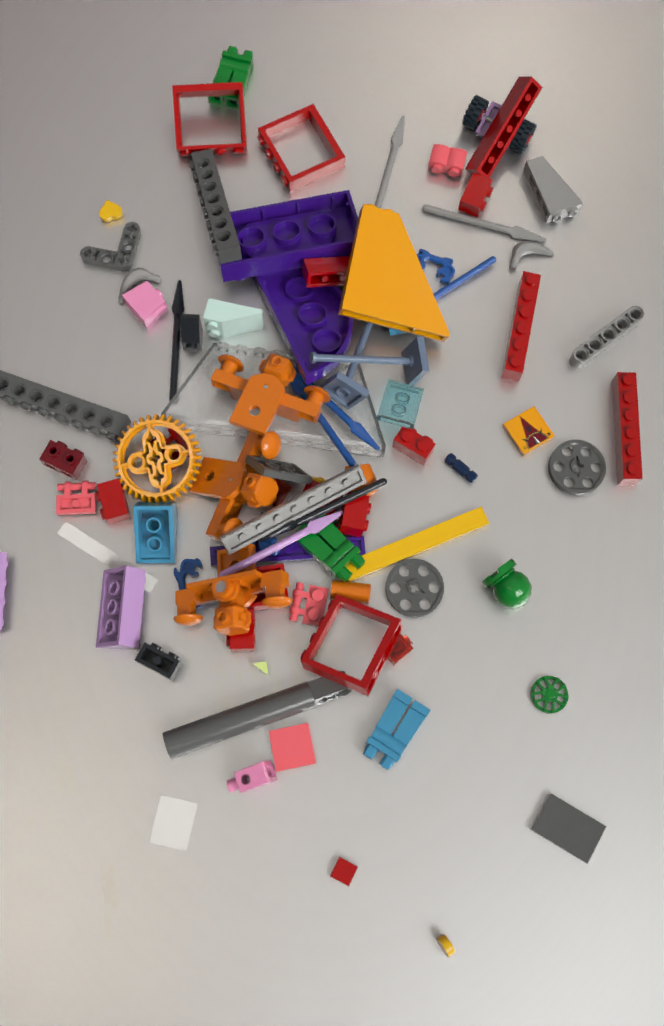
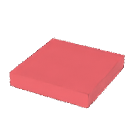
M308 723L269 731L276 772L316 764Z

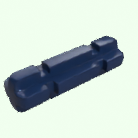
M450 453L446 456L444 461L449 466L452 465V468L463 477L465 476L466 480L470 483L477 479L478 474L473 470L470 471V468L460 459L457 460L454 454Z

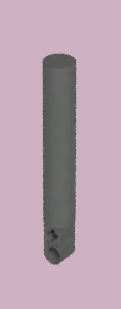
M324 677L309 682L306 681L162 733L165 747L170 759L316 708L318 705L348 695L352 689Z

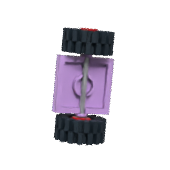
M478 95L474 96L465 112L462 125L474 131L476 130L475 134L483 138L501 105L492 101L489 106L488 100ZM524 119L511 140L509 149L522 155L534 135L537 127L536 124Z

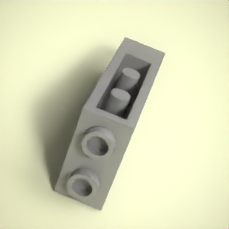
M543 156L527 160L523 172L546 223L557 222L568 216H576L583 205L581 199Z

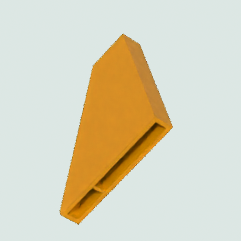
M363 204L359 211L338 314L444 342L449 338L450 332L400 215L391 209H381L373 204Z

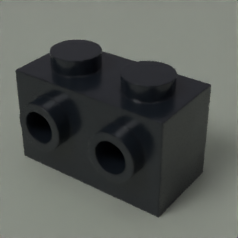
M144 642L135 661L173 681L182 666L181 661H179L180 657L172 652L168 654L162 652V647L153 642L151 645Z

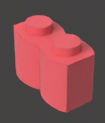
M433 144L428 170L436 174L446 173L451 177H461L467 151L460 148H450L441 144Z

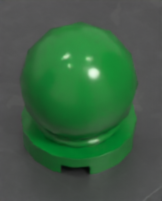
M513 559L497 569L499 573L496 571L482 581L486 588L489 586L493 587V595L496 601L503 607L510 609L524 606L532 592V585L529 579L522 572L515 571V568H513L517 565Z

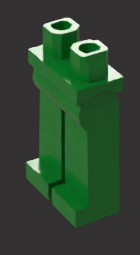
M229 46L227 51L223 50L219 68L212 83L243 82L245 96L250 75L254 69L253 52L245 50L243 55L238 54V49L233 46ZM238 95L216 96L220 97V100H216L214 96H208V103L224 106L225 103V107L239 110ZM230 100L236 101L237 104L231 103Z
M308 523L303 524L294 533L307 527ZM332 523L317 534L310 533L295 541L330 572L334 579L338 577L343 582H346L352 576V573L346 567L352 564L359 570L365 564V560L360 555V549L357 546L355 547Z

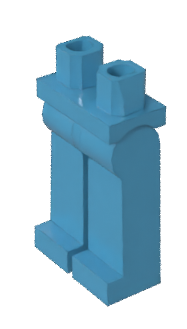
M396 689L374 731L367 739V745L363 752V755L371 760L377 751L384 756L379 765L386 770H389L394 763L399 761L400 755L431 711L415 700L395 733L391 734L413 699L399 689Z

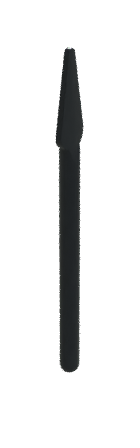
M181 280L177 282L172 304L174 324L169 401L171 403L176 402L181 329L180 314L184 312Z
M381 478L291 521L261 538L260 542L291 531L386 485L387 480Z

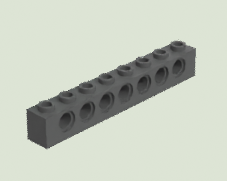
M212 149L191 153L192 161H189L193 172L194 182L198 183L196 184L197 193L202 195L199 196L201 207H205L202 208L204 219H208L206 221L207 230L212 232L209 233L211 244H215V246H212L214 256L219 257L220 264L242 260L239 241Z
M0 370V398L5 403L11 405L13 403L18 404L19 407L30 411V409L35 410L36 413L47 417V415L52 416L61 423L69 422L78 429L83 427L94 435H99L100 433L111 441L118 440V437L123 438L122 431L127 432V426L131 424V420L126 414ZM4 385H7L5 389L1 390ZM21 391H25L23 395L18 396ZM38 397H42L39 402H35ZM59 403L58 407L52 408L54 404ZM76 409L74 414H69L71 410ZM88 416H94L93 419L89 421L86 420ZM105 422H111L109 426H103Z

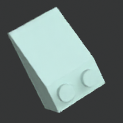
M208 298L203 321L206 334L213 338H226L264 329L262 309Z

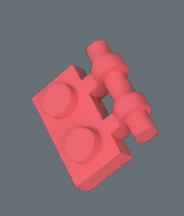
M86 480L82 481V483L65 481L63 484H57V490L64 491V495H56V514L58 516L96 514V494L89 493V490H96L97 483ZM82 490V494H72V491Z
M297 582L296 588L293 589L292 593L294 598L292 606L289 608V621L297 622L299 615L304 616L302 624L319 627V621L325 613L329 588L310 585L309 592H304V583ZM301 598L307 599L305 609L299 608Z

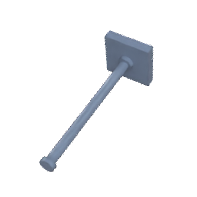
M366 322L354 355H362L373 323ZM350 363L346 375L338 371L320 385L321 388L329 393L332 400L348 410L367 398L370 392L352 380L358 363Z
M417 336L401 352L402 357L316 354V352H310L309 354L310 363L340 362L403 365L407 386H414L429 372L425 342L422 336Z

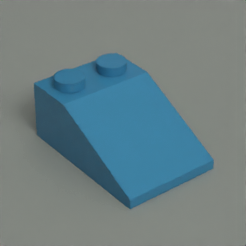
M137 502L133 506L136 563H175L177 533L176 502Z

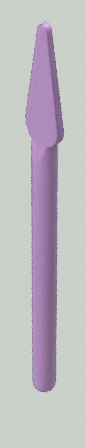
M343 511L310 521L307 527L221 571L219 577L235 574L310 533L317 534L340 517Z

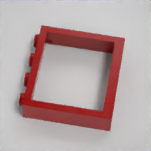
M243 82L172 85L176 150L178 155L189 157L193 152L212 149V152L216 153V155H225L226 152L243 154L244 151H247ZM238 95L241 143L183 146L180 98Z
M314 104L258 128L257 139L259 140V145L264 147L267 159H271L274 171L280 174L281 182L287 186L289 192L345 168L346 157ZM309 120L332 158L291 176L269 137Z
M337 594L334 600L330 601L326 615L320 619L319 628L316 633L312 634L307 650L305 649L302 652L301 664L307 671L369 696L403 629L402 621L397 617ZM341 607L389 626L362 680L313 660Z

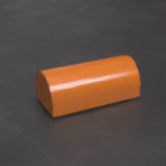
M332 580L330 600H334L338 594L361 604H369L371 584Z

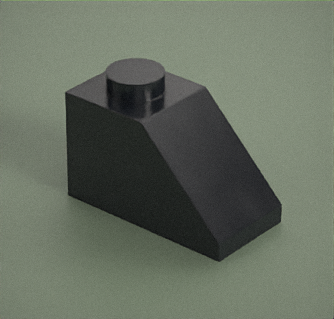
M180 314L183 350L188 352L202 351L203 328L200 315Z

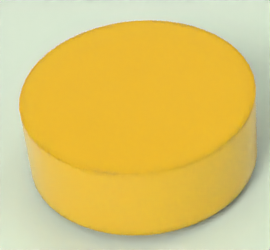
M442 934L436 938L438 945L448 958L455 953L453 945L445 935Z

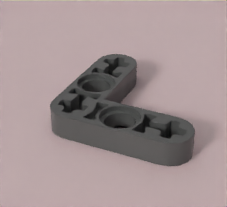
M129 222L124 226L117 251L90 246L84 247L80 251L83 263L116 271H129L133 265L141 237L139 225L135 222ZM133 229H135V231H133V233H132V238H130L131 235H130V232H129V231H132ZM130 243L133 247L130 250H125L123 248L124 245ZM124 255H126V261H127V262H125L123 265H121L120 262H123V261H124V258H125ZM104 256L111 257L109 262H102Z

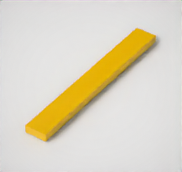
M482 506L362 555L365 564L359 570L352 564L346 567L352 573L348 582L362 578L489 525Z

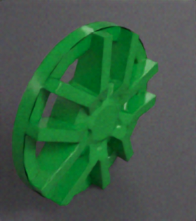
M541 677L535 681L531 688V700L534 706L547 714L561 711L569 699L567 687L558 677ZM548 679L554 680L552 685H550ZM544 680L547 686L546 688L542 686V684L540 683L541 681ZM558 682L561 686L556 690L554 686ZM538 685L541 691L534 692ZM563 688L565 695L558 692ZM541 694L542 699L535 700V695ZM557 698H564V702H560ZM544 701L543 708L537 702ZM547 703H551V710H546ZM555 703L560 705V707L555 709Z

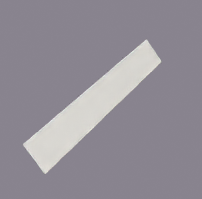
M66 521L57 532L58 535L111 569L122 566L138 568ZM146 573L144 590L150 593L159 580Z

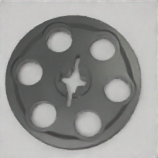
M569 440L560 444L550 456L548 472L552 482L561 491L570 495H586L594 491L602 483L606 474V463L602 453L591 443L583 440ZM569 448L572 452L571 456H565L562 453V449ZM587 448L590 451V456H583L581 449ZM576 463L578 464V467H581L579 471H577L576 468H573ZM554 464H562L563 471H556ZM591 464H598L600 471L594 472L591 469ZM564 479H571L573 486H565ZM583 479H589L592 482V487H585L582 483Z
M407 559L398 563L390 571L385 585L386 597L390 605L398 613L407 617H423L433 612L440 604L444 594L443 578L437 568L431 563L422 559ZM425 566L428 568L429 574L421 576L418 569ZM407 567L410 570V574L403 577L399 574V569ZM393 583L399 584L401 587L400 592L392 593L390 585ZM416 583L418 584V589L420 591L416 590L413 593L411 591L412 588L410 587V585H414ZM437 583L439 591L432 593L429 590V584ZM423 599L430 602V608L427 610L422 609L419 605ZM402 600L410 601L411 608L403 610L400 607V602Z

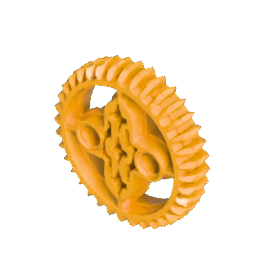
M154 414L152 420V417L147 415L146 421L143 417H140V423L133 421L134 427L128 425L127 429L129 431H122L124 437H118V440L121 441L120 445L115 444L118 452L113 451L117 458L112 459V462L117 463V465L113 469L119 470L115 476L122 477L119 480L121 484H124L122 488L124 490L129 489L128 494H134L135 499L141 497L142 502H145L147 498L148 502H154L155 499V502L158 503L161 502V498L163 502H168V497L171 501H174V494L180 498L182 497L180 491L187 493L188 491L185 487H193L190 480H197V478L193 477L194 473L200 474V471L195 470L196 467H201L202 465L197 462V460L202 459V456L196 455V453L201 452V449L195 448L199 445V442L193 441L196 435H189L192 430L190 428L185 429V423L180 424L178 419L173 422L172 416H169L166 420V415L162 414L159 419V415ZM163 426L176 431L184 439L188 449L186 450L180 444L166 445L163 433L154 427ZM148 428L142 437L143 450L132 453L127 463H125L126 451L130 442L140 431ZM153 437L157 438V440L154 441V444L150 443V441L153 440ZM178 450L179 457L173 460L172 453ZM189 455L190 461L186 475L179 484L166 490L172 482L171 468L182 465ZM157 456H160V459H158L157 462H154V459H156ZM141 458L142 465L139 468H137L135 466V462L137 459ZM127 469L134 474L148 473L151 485L160 489V492H149L138 487L129 477ZM160 474L164 475V478H161V481L158 480V478L161 476Z

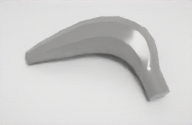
M522 241L516 244L512 250V260L509 268L515 270L520 258L525 254L535 253L554 256V252L537 242Z
M135 268L129 271L122 281L118 303L123 304L122 295L130 291L137 282L149 280L159 283L160 276L152 274L144 268Z

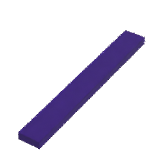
M355 536L346 537L355 547L357 546L360 549L361 556L366 554L364 536L360 538ZM293 542L280 549L278 555H269L257 561L256 564L315 559L296 542ZM258 544L255 545L256 553L259 552ZM224 546L210 547L211 567H217V550L225 549Z

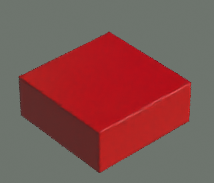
M339 857L330 877L349 887L358 866Z

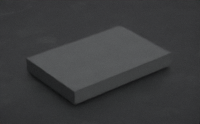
M247 455L245 462L262 476L309 485L312 483L313 478L293 463L268 460Z
M550 794L532 831L588 864L606 826L557 796Z

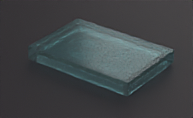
M388 379L376 420L413 429L424 389Z

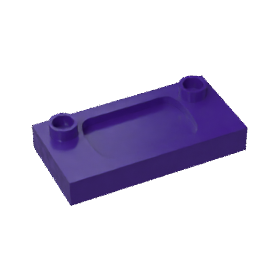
M345 190L230 212L239 241L242 260L220 264L223 282L242 281L249 277L303 267L304 259L350 256L358 221V215L350 191Z

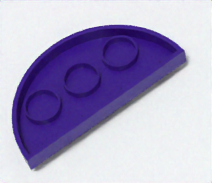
M303 268L254 276L253 279L305 384L315 382L333 371L340 362L310 363L309 354L310 352L333 355L347 354L352 340L353 318L338 314L342 298L341 290L337 286L307 288L302 275Z

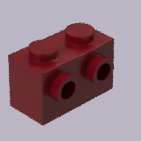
M50 440L39 460L44 466L77 481L88 462L84 457V453L76 448L74 450L67 448L68 446L61 441L54 442Z

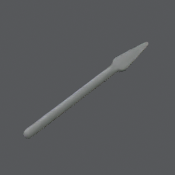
M404 115L401 117L391 137L392 146L375 202L377 208L382 206L397 150L403 141Z
M423 205L422 207L424 212L510 234L514 239L546 241V238L519 226L512 228L429 205Z

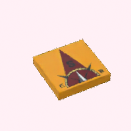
M535 406L502 425L522 456L555 437Z

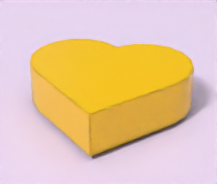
M106 200L99 211V216L103 222H110L112 220H119L123 216V211L119 205Z

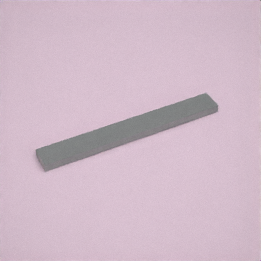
M357 464L221 535L220 538L227 553L230 555L287 523L367 483L361 466Z

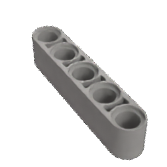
M640 306L630 307L575 348L569 359L570 365L575 369L584 367L636 328L644 317L643 309Z

